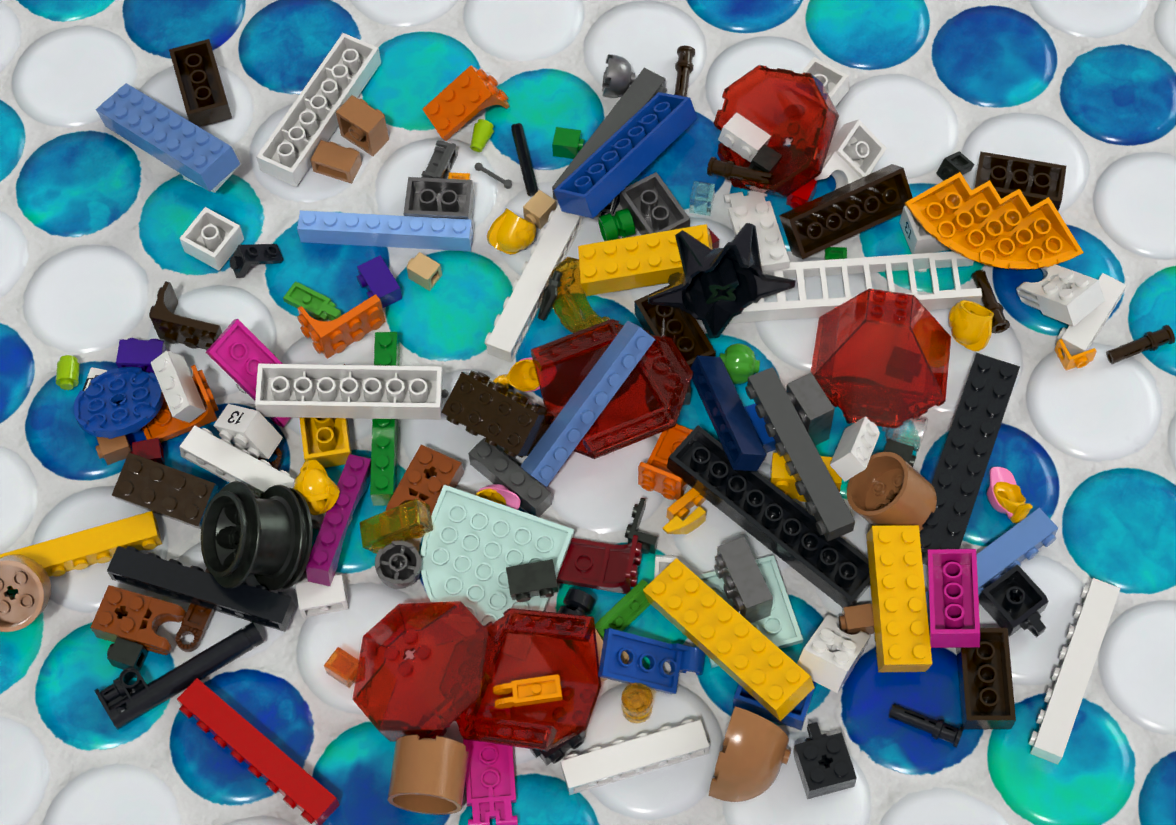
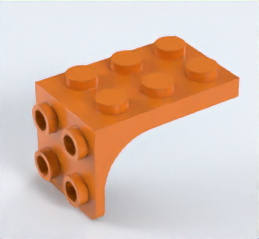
M471 65L423 108V111L441 138L447 141L481 110L492 105H501L507 109L510 105L507 102V95L496 87L498 82L491 75L488 76L481 68L478 70Z
M376 294L332 321H318L309 316L302 306L297 308L299 312L297 319L302 325L300 327L302 333L306 338L311 337L314 341L312 344L319 354L323 353L327 359L336 353H341L348 345L360 341L367 333L377 330L386 322L381 300Z
M195 365L191 366L193 371L192 378L206 411L188 423L172 417L164 397L158 414L142 427L147 440L159 438L162 443L191 431L194 425L201 427L217 420L215 412L218 411V407L203 371H197Z
M667 420L647 463L640 462L638 466V484L643 489L659 492L670 500H678L683 496L688 484L667 468L669 456L693 430Z

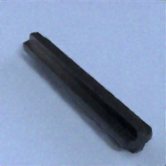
M517 123L511 126L526 192L531 197L538 192V187L523 126L521 123Z

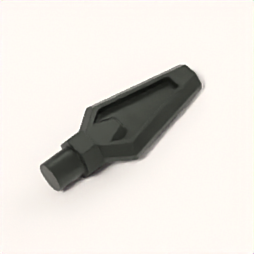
M554 270L552 278H549V285L544 289L537 317L543 321L546 320L558 296V287L562 283L560 280L563 273Z

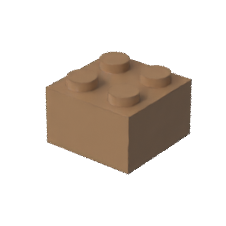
M352 95L336 111L341 136L371 156H374L389 140L385 115L380 110L370 107L363 99H358Z

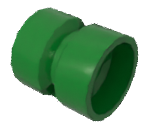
M628 208L616 211L613 216L609 213L598 217V224L604 241L616 240L619 236L626 238L635 235L634 222Z

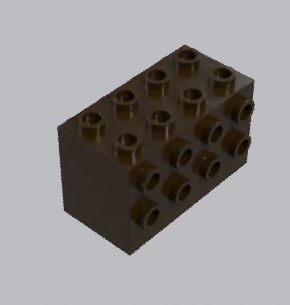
M472 370L470 373L461 372L441 413L447 415L446 420L455 425L460 423L466 426L465 430L475 436L479 434L486 437L485 442L495 447L499 445L505 448L503 452L514 458L516 456L521 458L528 456L550 427L555 416L548 413L547 408L537 403L534 405L528 402V398L524 395L508 391L509 387L506 385L492 382L489 380L490 377L478 371L477 373Z

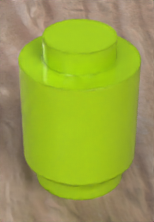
M65 355L60 357V361L57 362L56 384L61 389L71 390L78 386L80 364L76 357Z

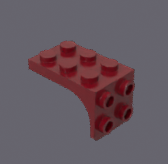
M633 535L632 542L625 545L572 538L559 571L557 583L627 594L631 591L632 587L637 585V570L642 559V543H638V535Z

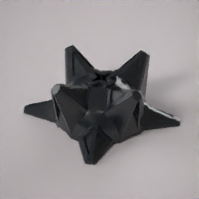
M746 223L734 239L728 242L724 248L710 249L682 230L675 235L683 272L671 274L668 279L670 287L649 296L648 304L680 308L682 312L685 311L695 319L702 320L709 338H719L732 318L741 314L744 308L752 303H757L761 298L794 288L796 281L762 272L756 226Z

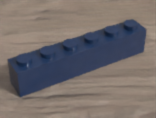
M697 355L688 372L733 470L758 471L767 454L721 357Z

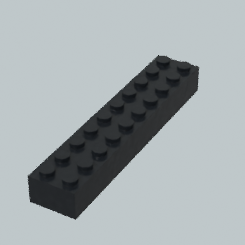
M976 353L932 481V486L937 496L936 509L934 513L931 512L926 522L922 525L923 529L920 531L922 562L925 565H928V550L960 549L1020 366Z
M699 425L669 456L667 468L671 472L682 478L686 484L698 491L700 495L842 608L853 606L871 585L867 557L841 537L827 542L824 534L820 535L817 530L815 517L810 515L807 510L757 471L733 470L722 444Z

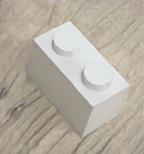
M736 112L723 126L718 141L751 162L764 144L768 145L771 135Z
M335 574L331 586L308 582L307 579L295 584L299 611L302 618L349 609L342 575Z

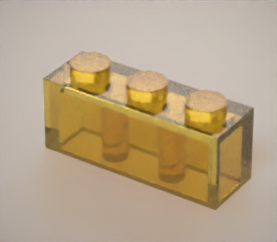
M418 499L411 500L359 522L363 548L375 554L381 548L383 549L385 546L392 544V541H408L413 538H421L425 533L433 530L430 505Z

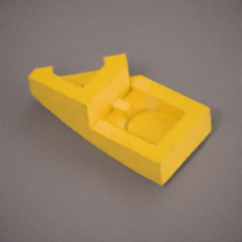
M699 506L684 521L676 515L663 527V530L667 534H688L705 522L706 511Z

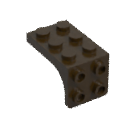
M165 281L163 287L159 288L156 304L151 307L149 313L158 337L171 344L181 343L192 349L201 348L207 351L222 334L220 325L175 315L174 312L178 305V300L171 282Z

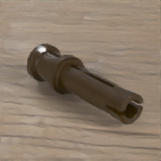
M684 45L677 49L678 62L675 63L677 79L674 95L687 97L689 74L693 71L694 67L692 59L695 56V49Z
M716 157L710 158L707 167V174L709 176L713 174L723 176L726 180L736 178L768 187L772 185L770 180H773L774 177L773 173L737 166L733 161L724 162L717 160Z
M983 270L975 271L972 274V279L976 287L981 288V299L984 307L994 313L992 333L1004 332L1010 327L1009 321L1005 319L1003 314L1004 308L1000 303H997L986 272Z
M1164 325L1158 331L1153 333L1149 331L1138 340L1107 351L1106 355L1108 361L1111 364H1115L1143 351H1155L1164 344L1175 343V336L1171 327Z

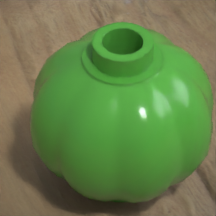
M733 344L725 349V354H719L733 384H744L748 382L749 376L759 372L760 360H756L753 350L747 345Z

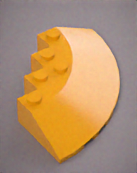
M959 172L904 203L914 218L939 242L954 252L985 265L1017 270L1038 269L1069 261L1084 253L1049 197L1032 207L1020 189L1001 199L990 180L971 190L963 175Z

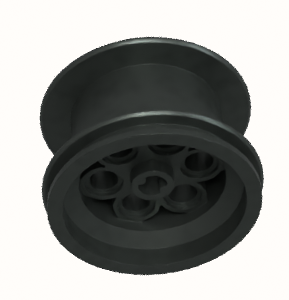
M233 481L225 485L209 502L202 521L201 551L208 571L224 588L240 586L249 574H254L258 583L269 590L287 589L296 584L306 569L312 548L313 528L308 504L298 490L284 485L271 486L260 498H255L251 489L242 482Z

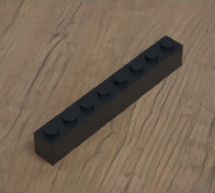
M118 546L107 569L112 580L283 632L286 631L295 609L293 599L287 593H273L264 586L256 585V587L247 585L245 581L236 588H224L215 580L212 574L204 572L200 567L193 565L191 567L183 566L181 562L174 559H169V561L163 560L154 553L143 554L131 546L126 548Z

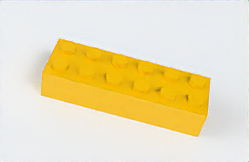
M707 224L578 246L580 282L586 296L668 283L671 274L683 272L675 235L683 230L712 249V238Z
M919 525L872 526L866 534L878 672H926L932 665Z

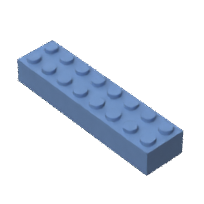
M127 83L96 109L105 127L209 192L240 165L230 145Z

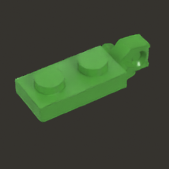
M294 282L283 297L284 302L295 308L302 306L309 315L319 320L326 321L328 318L332 321L342 316L341 311L335 308L336 305L330 298L298 282Z

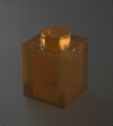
M339 647L324 664L326 673L348 688L353 683H358L363 676L364 669L361 661Z

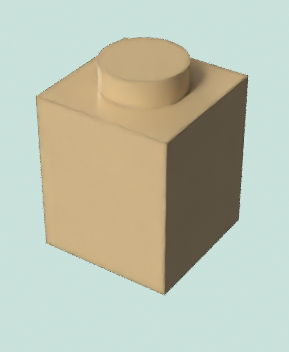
M538 190L523 206L524 219L534 223L541 230L548 222L551 211H555L556 201L541 190Z
M419 252L407 264L408 278L430 291L442 276L441 264Z

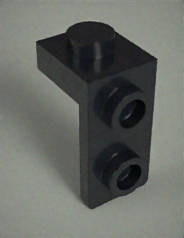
M277 244L238 245L233 256L230 258V267L233 269L236 278H244L252 264L282 263L283 257Z
M583 727L579 728L552 749H550L536 730L529 735L530 745L528 748L536 758L540 756L546 766L551 762L555 764L565 756L564 753L569 749H576L583 744L586 737Z

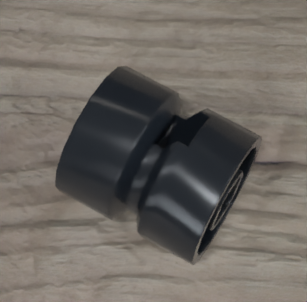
M570 588L563 600L565 606L560 607L555 620L559 625L568 630L581 632L588 621L586 615L592 613L596 600L584 591Z

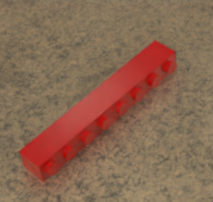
M198 678L177 698L181 705L179 710L187 718L190 719L193 716L198 721L196 725L204 733L210 731L215 736L213 740L224 749L227 746L232 750L231 756L239 763L246 762L250 766L248 770L256 778L262 776L267 781L265 785L273 793L276 794L279 791L284 795L283 801L292 809L295 807L299 808L302 811L300 815L309 824L315 822L317 825H322L340 805L333 794Z

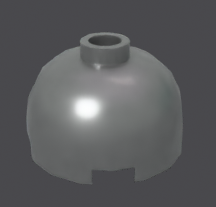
M608 54L606 59L608 67H606L603 74L602 96L618 97L623 95L629 88V85L633 83L635 73L631 71V65L628 60L618 55Z
M392 541V544L378 551L375 557V569L378 577L384 584L394 589H403L411 586L418 580L422 570V559L413 544L406 541Z

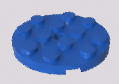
M139 367L117 368L95 377L90 381L91 385L85 391L81 390L74 402V415L79 426L88 434L113 439L130 433H136L148 424L160 411L164 395L154 373L144 372ZM123 400L122 402L119 403V404H120L119 406L116 404L117 401Z

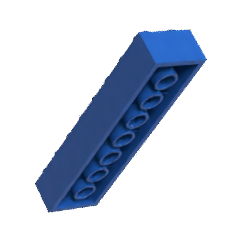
M658 92L553 190L561 211L592 219L596 217L601 210L611 203L626 186L637 178L647 166L663 153L673 141L677 140L697 119L691 98Z

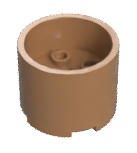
M880 452L872 455L867 468L850 478L847 486V499L851 508L872 526L919 525L920 532L923 529L922 525L926 522L931 512L934 513L936 509L937 496L932 484L903 458L892 452Z
M8 555L0 558V632L18 631L30 625L44 611L51 596V583L45 569L36 561L23 555ZM11 586L13 589L18 590V593L15 594V597L13 594H8V590L11 588Z
M418 735L398 738L395 744L388 802L397 808L422 814L445 815L461 811L469 752H466V746L458 741L436 736V739L422 738L420 740Z

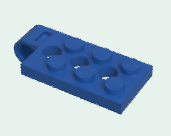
M608 628L605 629L598 677L672 695L677 692L679 672L686 673L688 671L695 672L696 675H703L706 654L698 647L678 643L670 644ZM623 651L629 655L627 664H624L621 660V653ZM644 656L650 661L648 669H645L642 665ZM665 662H668L671 667L669 674H666L663 670Z

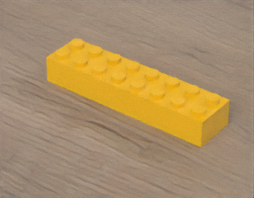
M677 558L643 589L647 601L779 721L786 717L815 688L812 678L807 672Z

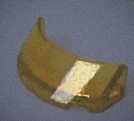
M566 257L552 270L551 278L554 270L563 273L560 280L562 283L558 287V296L553 304V309L565 328L575 335L588 339H599L622 329L621 324L612 323L610 318L606 316L601 318L590 306L580 282L579 259Z

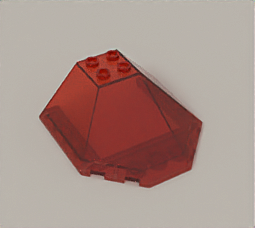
M867 289L819 317L811 373L834 407L838 406L850 422H857L866 416L876 426L896 429L902 426L904 421L910 418L915 419L927 413L928 409L935 405L940 406L944 404L946 400L951 336L914 295Z
M610 319L531 349L545 408L548 409L547 412L555 416L553 421L624 325L619 324V321ZM649 334L655 339L579 442L574 449L575 452L596 459L676 426L693 372L672 338L664 335L661 338Z
M509 608L503 613L504 616L494 623L492 621L477 630V635L467 642L463 640L455 645L439 689L448 703L447 706L453 719L457 722L463 739L548 751L587 729L601 689V678L598 677L599 660L593 616ZM556 674L560 676L563 700L503 709L495 707L496 700L513 697V692L502 695L494 694L493 687L496 685L511 683L514 680Z

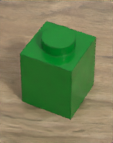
M556 127L552 144L553 156L574 159L585 145V139L581 138V130Z

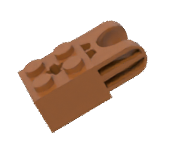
M420 445L386 507V516L395 520L406 509L418 508L421 510L417 522L418 528L421 533L425 534L443 485L456 488L464 474L462 463L424 445Z
M108 585L90 628L97 638L115 642L116 638L120 637L143 645L147 651L168 655L172 647L166 638L156 634L157 629L165 622H181L185 617L186 611L177 604Z

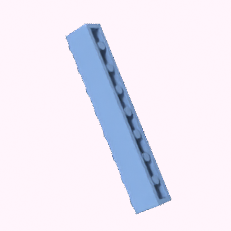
M300 210L297 226L300 241L305 243L471 252L473 227L472 220Z

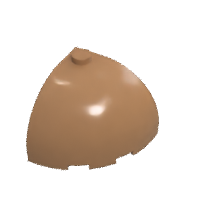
M735 706L725 734L723 751H720L714 773L715 778L711 781L709 796L723 801L740 802L753 799L764 793L776 780L782 763L786 765L788 763L791 750L787 749L789 743L787 734L771 721Z

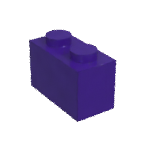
M381 255L357 266L359 275L356 277L362 288L366 287L368 290L366 292L368 299L376 294L381 300L382 308L402 299L401 289Z
M120 339L116 364L118 368L139 367L144 372L154 373L151 362L167 350L164 341L159 339Z

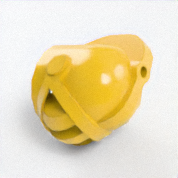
M506 208L504 213L492 223L487 233V241L491 246L506 254H515L520 250L528 248L534 242L536 225L517 216Z
M962 300L952 307L948 316V323L954 340L972 351L984 349L991 337L994 313L971 301Z
M317 460L305 461L299 475L294 480L293 488L303 495L311 515L327 512L333 507L339 497V487L328 477L326 470Z

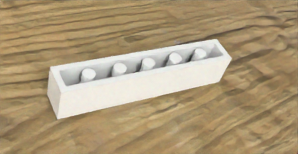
M689 719L683 721L680 726L673 728L665 726L658 729L657 733L650 735L642 733L635 736L633 740L626 742L625 740H618L609 747L603 749L595 747L583 755L571 754L560 762L569 795H573L709 754L710 746L701 719L697 721Z

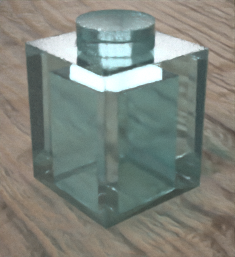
M694 181L690 196V213L711 216L715 184Z

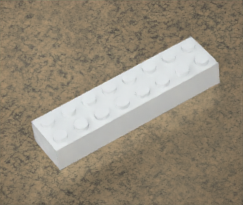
M342 33L256 156L260 171L297 187L312 165L311 158L320 141L327 142L338 127L336 111L352 95L358 98L381 64L378 47Z
M258 364L255 407L264 417L441 420L442 367Z

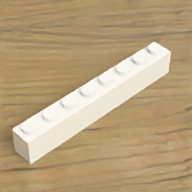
M559 204L555 211H551L547 227L542 228L538 244H534L532 247L531 258L529 262L524 263L520 279L515 280L511 296L505 299L504 310L501 315H497L492 333L489 332L486 336L485 344L489 355L512 363L540 308L544 289L549 285V278H552L554 270L559 271L583 224L582 216L562 212Z
M194 425L179 446L181 457L229 483L239 481L246 484L257 498H260L268 488L274 485H284L288 488L294 487L295 479L284 470L278 471L269 462L252 457V454L247 450H239L230 441L213 436V433L206 428L200 429ZM326 512L319 515H311L312 528L320 530Z
M1095 578L1092 579L1090 585H1084L1080 596L1084 598L1082 606L1077 605L1073 618L1077 619L1075 626L1070 625L1066 639L1070 640L1068 647L1063 646L1059 655V660H1062L1061 667L1055 668L1051 678L1052 681H1055L1053 689L1048 688L1044 698V702L1048 704L1045 710H1040L1036 723L1040 724L1038 732L1033 731L1029 740V745H1032L1030 754L1057 765L1061 761L1120 591L1119 587Z

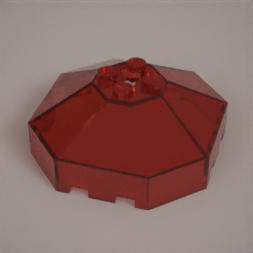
M758 65L724 89L722 98L725 100L722 110L718 109L714 120L715 127L722 131L723 126L737 112L771 135L767 146L782 155L777 168L773 172V180H770L772 185H762L754 181L732 178L730 181L733 187L786 198L821 174L839 114L820 80L811 73L803 72V74L792 70L780 68L776 70ZM786 138L793 139L790 142V147H788L787 145H783L786 143ZM723 143L718 145L717 154L721 161H733L737 166L749 168L751 162L742 158Z
M461 601L398 604L363 636L353 701L377 730L389 741H396L398 738L408 735H418L419 740L431 738L426 731L444 730L447 727H451L450 724L474 702H478L477 699L481 696L483 678L489 684L493 682L495 672L493 658L494 652L498 650V642ZM409 650L412 652L415 650V652L413 653L414 658H407L405 660L407 656L406 651Z

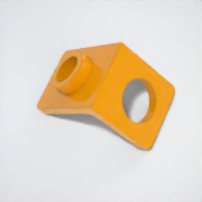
M1059 339L1055 346V352L1066 371L1075 367L1082 368L1086 366L1089 362L1093 361L1097 352L1093 348L1071 356L1062 339Z

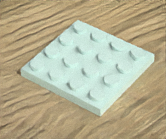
M774 555L755 560L773 597L771 615L751 624L779 649L803 643V638ZM715 571L698 575L704 583L729 605L735 606L732 598H727L723 588L725 583L722 578L719 579ZM709 658L711 668L717 667L718 665Z

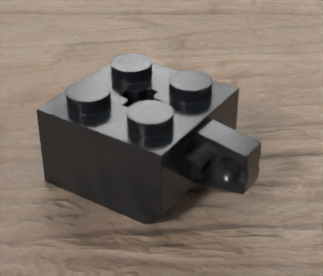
M1018 564L981 592L979 597L980 605L1001 628H1008L1009 637L1020 628H1023L1024 630L1028 629L1037 638L1046 629L1040 620V613L1046 609L1049 601L1043 591Z
M817 722L808 724L809 738L805 739L803 743L796 744L793 751L807 799L854 787L857 777L842 732L827 736L826 733L821 734ZM821 763L829 765V768L825 769V766L821 765Z

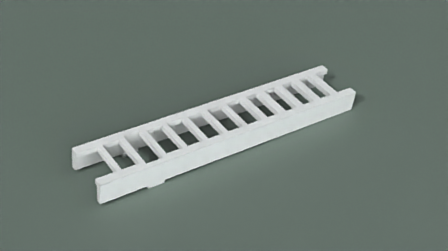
M954 251L790 262L789 268L765 271L763 273L783 278H796L799 300L786 301L785 291L776 293L777 302L764 303V298H761L757 303H752L744 308L742 313L734 316L729 323L905 311L928 312L935 309L952 308L962 300L980 305L982 291L981 288L961 289L958 267L973 266L974 260L968 259ZM952 267L955 290L939 291L936 268ZM927 269H930L933 294L918 295L914 271L927 272ZM908 270L911 293L895 294L892 271ZM886 272L889 294L873 295L870 273ZM864 273L867 296L851 297L848 274ZM842 275L845 297L829 298L826 276ZM820 276L823 299L807 300L804 277ZM697 320L699 325H703L702 320Z

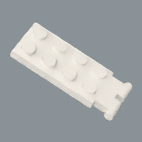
M767 189L747 191L746 196L743 195V192L725 194L724 202L730 204L728 215L735 236L746 223L756 226L762 272L789 268L790 260L771 202H766L765 200Z

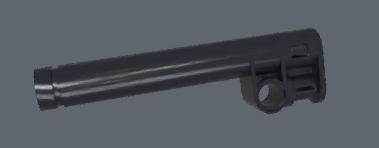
M251 622L245 628L239 629L149 684H146L137 669L126 668L120 673L118 678L113 680V684L101 691L98 688L94 691L118 730L187 689L196 678L199 680L204 679L249 652L253 647L264 643V640L254 623ZM137 678L134 684L127 685L130 679Z

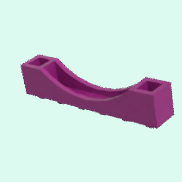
M349 454L337 484L340 491L339 497L333 507L326 512L306 566L308 582L331 586L351 517L359 500L366 493L371 480L370 458Z

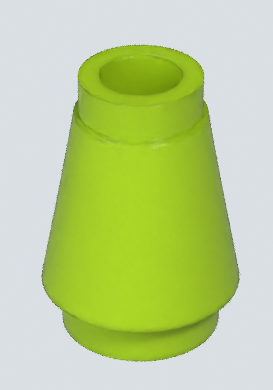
M479 119L474 124L470 145L473 151L482 152V149L494 133V125L491 122Z

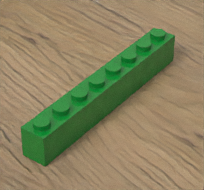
M375 332L374 365L399 366L400 343L397 332ZM372 419L370 496L373 506H387L397 488L398 419Z

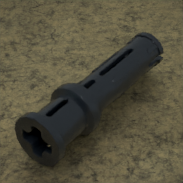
M896 703L893 704L889 714V718L932 734L933 739L937 740L940 738L952 743L953 747L956 748L964 730L962 726L958 728L945 723V720L942 718L935 720Z

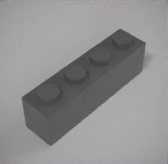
M483 438L468 453L470 465L493 484L506 486L509 491L515 493L520 498V506L531 515L540 517L552 505L551 492L499 449L485 442V438Z

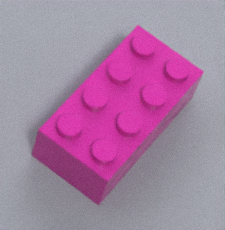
M976 549L928 550L931 648L980 647Z

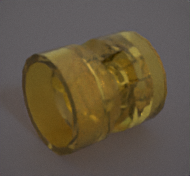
M633 683L624 689L621 697L623 716L628 721L638 724L650 718L653 708V695L646 685Z

